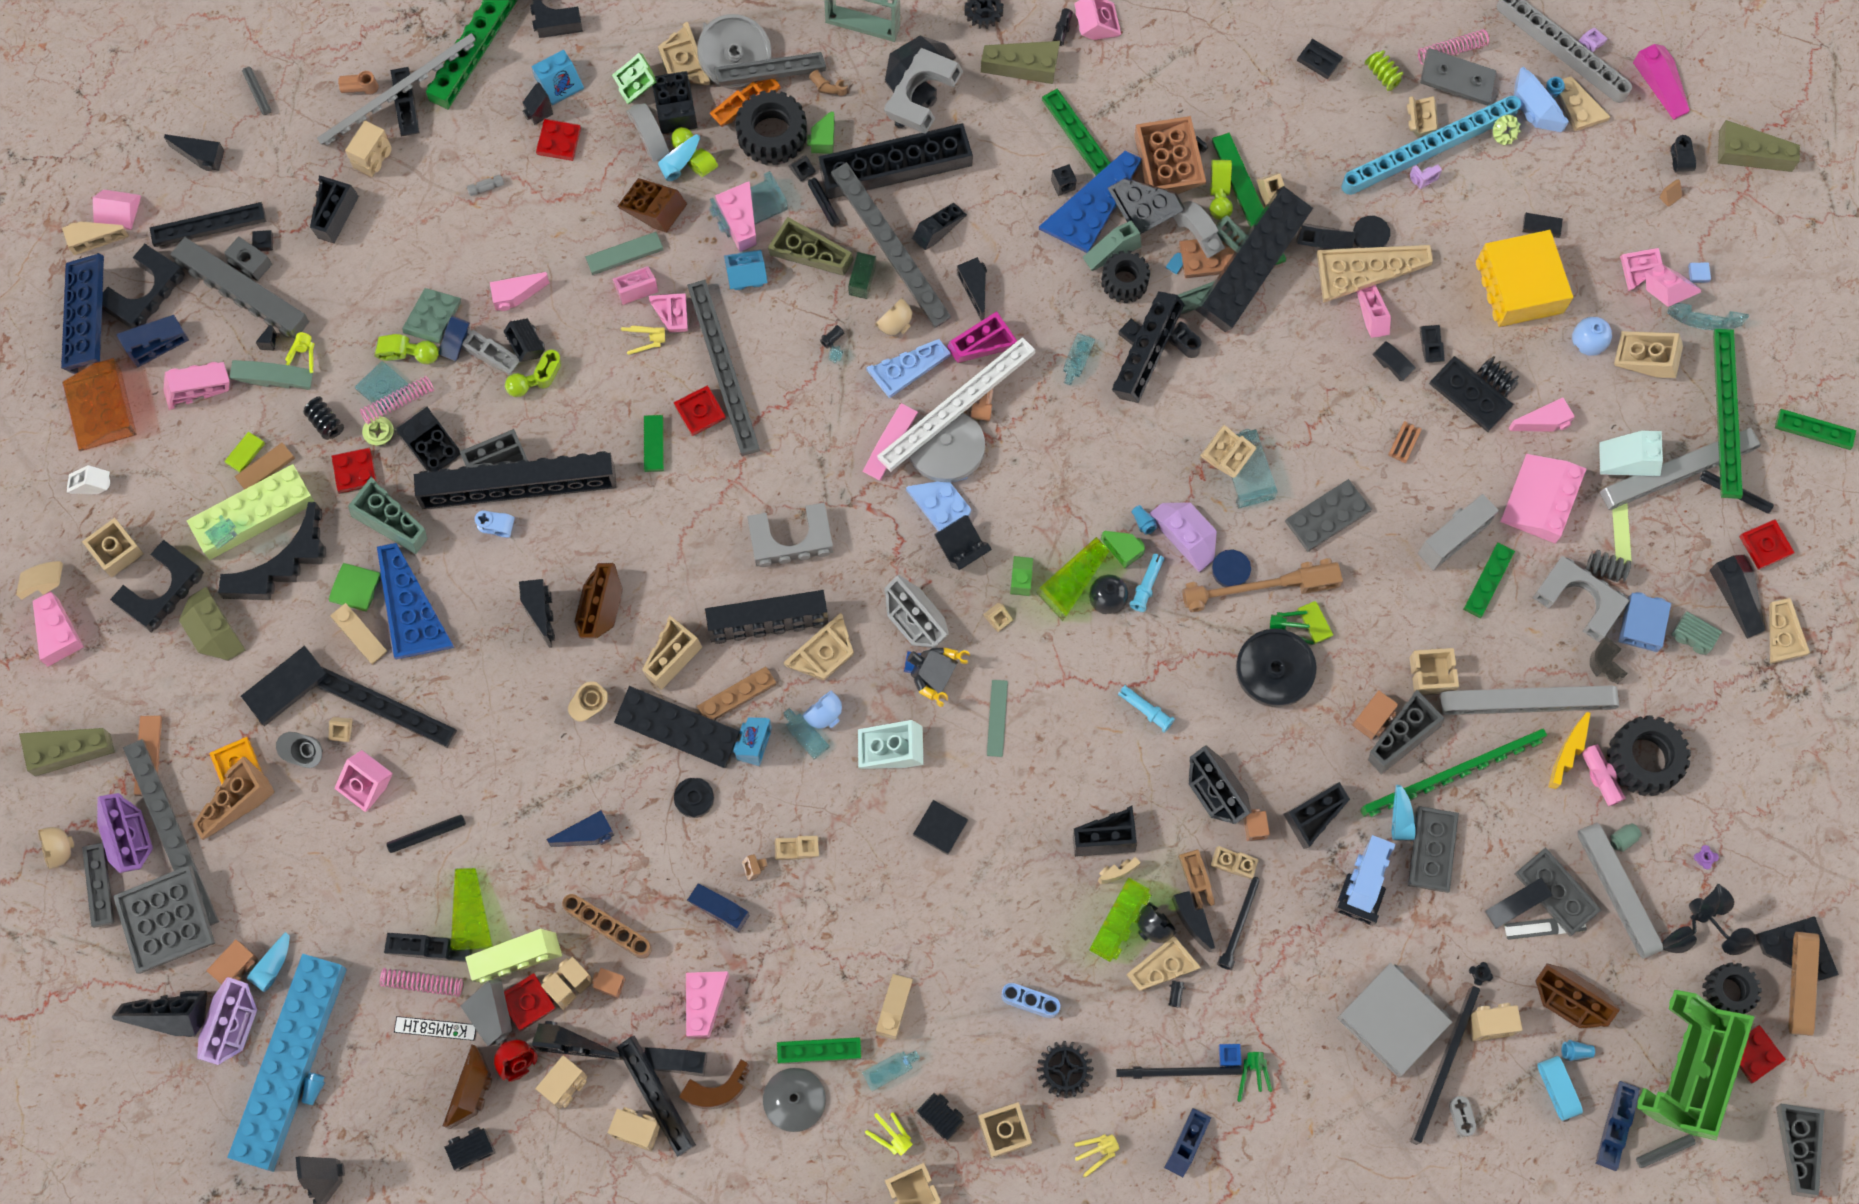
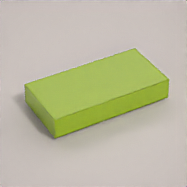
M248 431L224 462L240 473L250 464L265 445V442Z
M1316 601L1297 609V611L1306 610L1308 612L1305 615H1300L1304 624L1310 625L1306 629L1314 644L1333 637V633Z

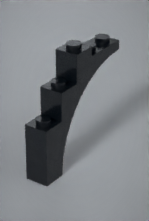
M308 502L306 514L299 531L278 555L250 570L220 574L219 595L223 599L271 600V594H274L275 591L274 582H297V576H300L301 572L300 564H322L323 558L326 557V546L320 540V527L318 525L319 521L322 520V509H320L316 502Z

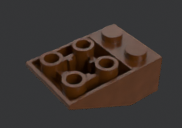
M638 178L617 207L648 226L667 233L687 206V202L677 189Z

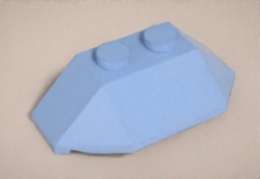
M1524 66L1520 68L1516 77L1513 96L1520 99L1521 106L1519 109L1525 114L1527 121L1532 123L1535 128L1563 132L1569 121L1564 117L1556 101L1534 74L1526 70Z

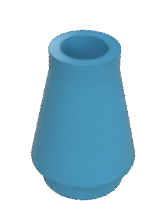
M1560 77L1550 78L1546 84L1547 92L1555 100L1565 89L1564 81Z
M1141 505L1136 506L1131 511L1140 532L1148 535L1157 529L1156 520Z
M1572 1040L1562 1044V1056L1569 1061L1593 1058L1595 1056V1047L1593 1045Z
M312 1072L308 1073L304 1080L302 1103L314 1105L317 1096L325 1084V1076Z

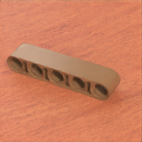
M568 894L563 898L562 906L564 910L576 920L637 958L644 959L651 954L652 947L645 937L575 894ZM575 900L578 902L575 909H568L570 901ZM587 912H595V916L593 919H585V914ZM605 922L612 923V927L608 931L602 930V925ZM622 933H629L627 941H619V936ZM640 943L647 945L644 952L636 951V947Z
M1795 932L1788 1025L1790 1034L1813 1036L1819 960V935L1815 933Z

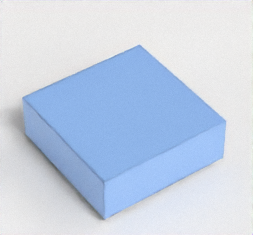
M1709 262L1690 263L1688 265L1690 282H1710Z

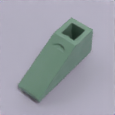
M1132 221L1114 228L1086 253L1083 259L1091 271H1094L1104 266L1109 257L1112 258L1114 253L1118 255L1119 251L1124 250V253H1127V251L1133 252L1141 248L1140 232Z

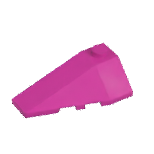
M1653 44L1639 51L1633 64L1672 119L1675 120L1689 113L1690 109L1675 60L1666 47Z

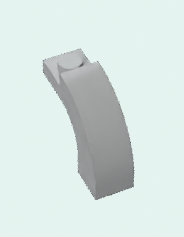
M646 103L633 105L626 111L628 118L638 130L647 154L653 162L670 153L660 128Z
M1192 201L1182 203L1185 210L1173 216L1178 227L1184 226L1194 234L1207 258L1223 250L1225 247L1217 234L1219 230L1204 209Z

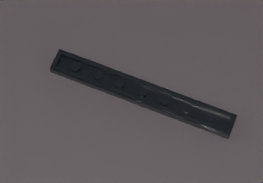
M322 667L328 674V677L315 686L445 748H448L457 732L453 727Z
M1472 986L1466 994L1410 1142L1415 1145L1422 1143L1478 998L1480 992L1478 987Z

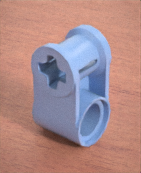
M484 510L476 514L475 523L478 530L482 533L509 538L515 517L506 513Z

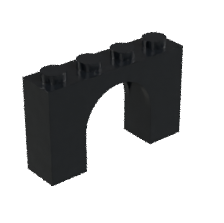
M533 0V4H530L532 16L535 15V20H532L534 32H538L539 38L583 32L578 6L552 9L544 5L542 0Z
M145 243L133 256V259L139 267L154 276V285L151 291L138 299L126 298L110 287L103 291L102 309L131 329L146 324L148 318L157 312L159 305L171 295L172 290L183 281L185 276L179 265Z
M164 539L150 555L170 571L172 581L168 591L159 598L149 600L139 597L125 585H122L110 599L119 609L151 633L154 629L160 627L162 620L167 614H171L174 611L176 604L188 595L190 588L197 584L204 574L197 564Z

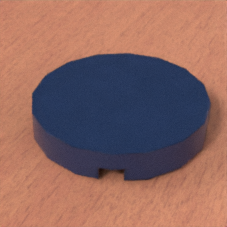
M1234 549L1224 550L1215 557L1212 564V575L1221 586L1230 587L1245 584L1250 577L1251 563L1242 552Z

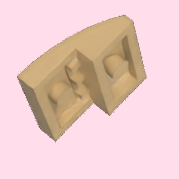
M1223 425L1200 456L1220 471L1235 478L1256 450V447L1243 436L1238 437L1228 427Z
M61 561L43 563L20 573L16 595L23 600L37 590L44 595L59 586L63 563Z

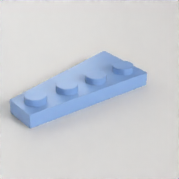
M938 339L919 346L911 352L901 353L893 359L883 360L875 366H868L866 370L884 393L891 398L951 356V353Z

